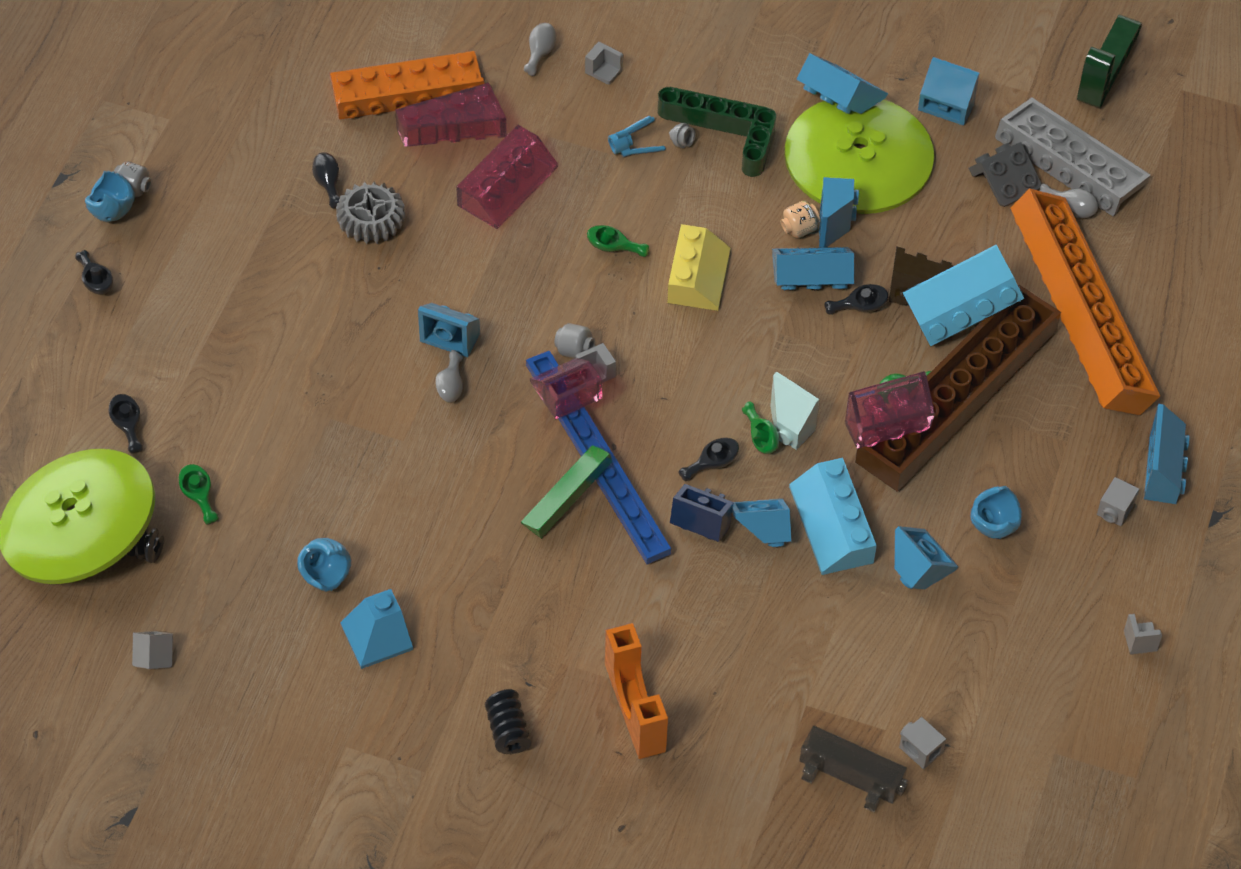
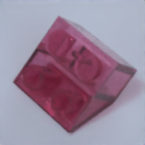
M575 358L530 378V383L555 420L602 399V379L590 361Z

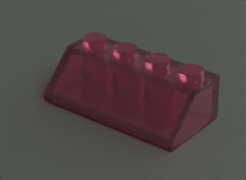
M517 125L456 186L457 206L498 229L557 169L558 163L537 135Z

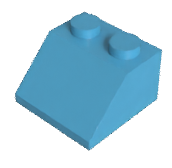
M823 178L820 204L819 248L828 247L850 231L851 221H856L857 206L853 205H858L859 190L854 189V179Z
M434 303L420 306L418 309L420 342L449 352L456 350L462 356L468 358L480 335L479 318Z

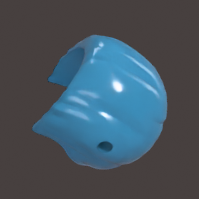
M104 171L93 186L91 194L85 198L86 208L100 221H116L129 212L134 202L135 193L131 184L119 173Z
M997 486L983 491L976 497L971 509L970 518L972 524L980 533L989 538L998 539L1014 533L1020 527L1022 510L1017 496L1009 487Z
M330 538L312 540L301 550L297 559L298 570L305 581L324 592L333 591V589L340 586L341 582L349 574L352 565L351 557L346 547Z

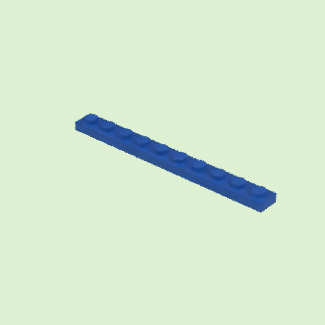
M550 350L527 359L526 367L580 456L592 445L611 454L612 463L596 479V482L645 563L649 564L670 555L671 547Z

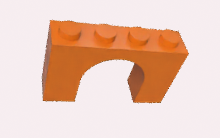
M631 623L606 630L605 667L638 759L666 752L668 717L660 695L650 697L647 695L641 669L642 646L634 624Z

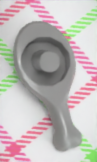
M549 23L537 25L530 34L531 57L524 66V71L530 76L536 74L539 60L548 55L555 46L556 31Z
M1047 184L1040 186L1039 191L1065 197L1076 218H1088L1097 211L1098 203L1096 198L1084 189L1076 188L1067 191H1057L1051 189Z
M451 350L449 353L450 361L448 368L440 371L436 376L437 392L448 403L455 402L460 397L463 389L462 378L459 373V363L463 358L456 350Z

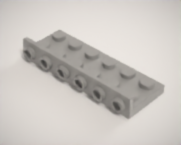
M1030 98L1000 120L995 135L998 141L1003 144L1009 143L1010 147L1021 142L1031 163L1071 189L1079 188L1090 192L1096 198L1098 207L1111 216L1117 214L1120 204L1146 185L1151 176L1034 98Z

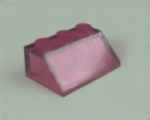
M925 371L849 392L845 425L856 448L871 447L878 442L899 439L903 435L923 432L932 427L934 409Z

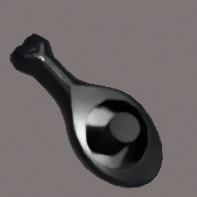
M322 152L315 156L312 172L317 183L326 189L330 207L335 209L340 199L336 189L339 166L331 154Z
M82 250L77 252L75 259L84 267L82 272L84 286L94 294L104 295L108 293L113 285L111 271L102 265L93 263L89 258L90 254L88 251Z
M865 284L857 287L843 300H829L825 302L824 307L826 313L830 315L845 309L872 312L884 306L889 296L884 287L876 284Z
M126 394L115 395L109 403V417L114 425L125 433L129 443V453L141 452L143 445L138 441L136 427L140 419V408L131 396Z
M725 437L709 442L695 463L688 467H682L678 471L679 476L684 481H689L693 475L702 470L718 469L729 465L738 455L739 445L737 441Z

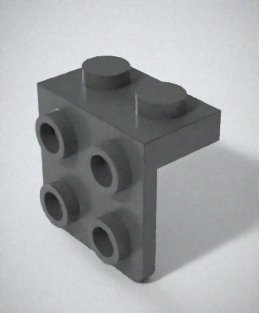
M1021 142L1011 147L1009 143H1006L995 149L997 154L990 157L989 153H986L975 159L977 164L969 167L972 176L984 173L1000 206H1006L1018 200L1029 188L1037 190L1041 186V181Z

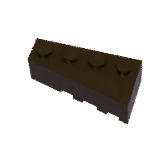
M896 246L888 302L909 305L903 292L953 267L952 263L944 260L941 263L927 260V255L918 252L916 256L905 253L904 248Z

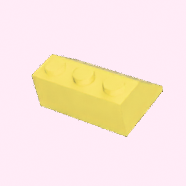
M681 224L668 283L667 303L718 311L730 247L707 228Z

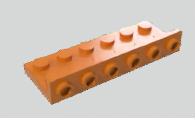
M475 51L330 73L339 120L485 97V82L480 74Z

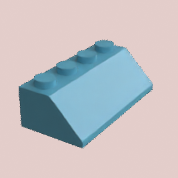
M997 245L903 292L930 346L1024 299Z
M843 458L817 463L790 483V491L821 575L874 563L877 545Z

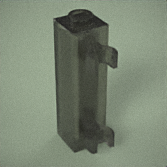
M814 725L801 747L799 761L805 764L802 771L804 773L801 778L802 780L812 784L818 770L867 792L868 795L865 799L867 802L864 808L872 812L876 811L881 799L893 804L897 795L902 796L909 782V780L905 779L907 767Z

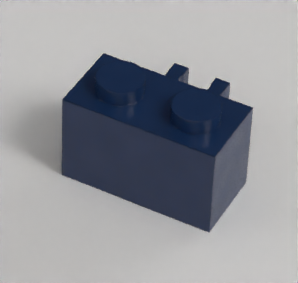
M684 484L673 497L670 524L719 542L730 528L734 502L725 499L724 494L720 493L719 496L711 494V489L706 488L703 491Z

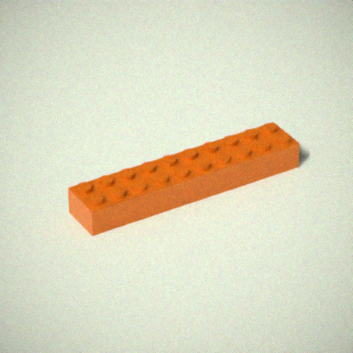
M1029 188L1011 207V211L1015 217L1016 224L1024 236V242L1031 251L1033 261L1038 266L1042 280L1051 294V300L1061 312L1060 319L1070 335V341L1074 344L1079 360L1084 365L1089 381L1098 395V401L1105 409L1141 415L1160 397V394L1065 197Z

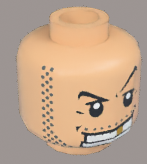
M801 201L787 207L783 211L784 219H781V225L785 233H791L795 238H800L814 232L820 222V216L814 204H809L806 201Z

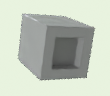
M599 41L585 56V73L608 85L623 70V54Z
M604 343L575 356V371L585 386L592 388L616 377V361Z
M1135 614L1128 615L1124 634L1130 654L1156 652L1162 638L1161 630H1154L1152 622L1137 624Z
M159 631L134 632L132 665L146 669L171 667L173 634Z

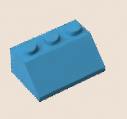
M809 53L796 79L805 84L803 89L815 95L817 92L821 93L820 99L830 104H833L834 101L837 102L836 108L850 114L851 110L862 114L888 95L884 90L839 65Z
M849 247L772 248L774 281L776 285H781V289H796V285H806L807 289H821L822 285L832 284V288L843 289L848 288V284H854V253Z
M1158 404L1149 436L1144 500L1176 504L1179 494L1184 495L1186 479L1182 478V472H1186L1188 457L1183 456V453L1188 450L1190 435H1185L1186 424L1163 404Z

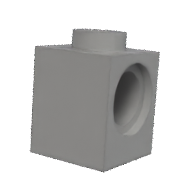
M1114 477L1100 501L1097 515L1107 522L1122 526L1136 502L1139 488Z
M922 717L915 723L909 722L900 733L899 748L923 770L944 752L946 738Z

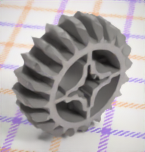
M364 181L360 187L354 184L353 190L346 189L345 195H340L339 203L336 206L337 222L340 224L342 232H346L348 238L354 236L356 242L364 239L366 244L369 240H374L377 244L381 238L387 241L388 235L395 236L397 230L401 229L402 222L405 219V207L400 194L395 193L393 187L387 188L385 183L378 186L375 181L372 185H367Z

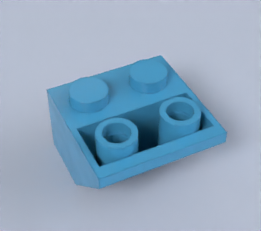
M933 57L920 93L918 110L964 126L974 107L980 73Z

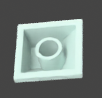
M776 372L773 375L770 404L773 425L778 431L779 441L797 450L816 430L819 399Z

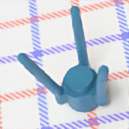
M647 116L626 129L609 135L608 142L612 152L615 155L621 153L622 157H626L631 154L664 151L666 149L665 146L630 149V146L633 145L630 134L654 122L655 118Z

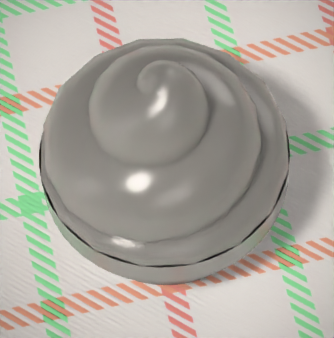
M680 123L669 132L670 139L676 147H689L694 142L695 131L689 124Z

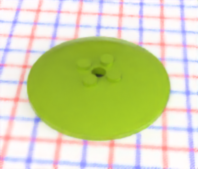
M882 100L862 114L852 110L848 114L836 108L837 102L834 101L833 104L822 101L804 111L792 124L785 143V162L788 172L796 185L806 195L820 204L824 177L854 179V189L859 190L858 205H853L857 206L856 214H872L892 210L909 202L922 191L931 176L934 163V149L928 132L915 116L892 102ZM863 144L866 147L859 149L856 148L854 145Z
M111 449L78 451L50 462L32 474L16 490L7 503L0 520V549L2 555L10 567L19 575L28 580L43 584L75 582L107 569L136 545L150 523L155 506V489L151 477L144 466L135 458L126 453ZM75 504L72 510L67 511L70 506Z

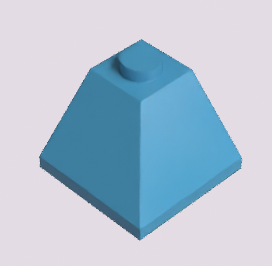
M783 499L734 502L732 511L734 517L763 543H768V546L779 547L783 546L784 542H791L790 509Z
M901 526L895 529V570L901 576L900 580L906 587L910 589H926L958 569L956 563L926 529Z
M391 589L365 598L340 622L361 669L413 650L402 611Z

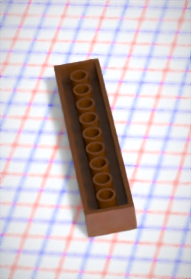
M1018 285L1024 299L985 318L858 443L855 463L898 492L1057 331L1061 312L1021 285Z

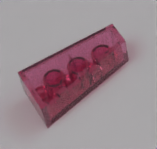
M489 83L395 109L396 129L405 147L437 144L438 140H449L452 143L460 142V138L475 137V140L486 139L485 136L497 135L498 138L507 137L506 116Z

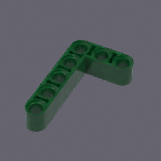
M1119 14L1100 49L1095 47L1089 49L1077 95L1078 101L1099 109L1102 107L1138 38L1142 22Z
M664 87L658 92L657 113L661 118L747 137L743 148L741 170L749 177H757L762 174L775 135L776 113L773 109L675 87Z

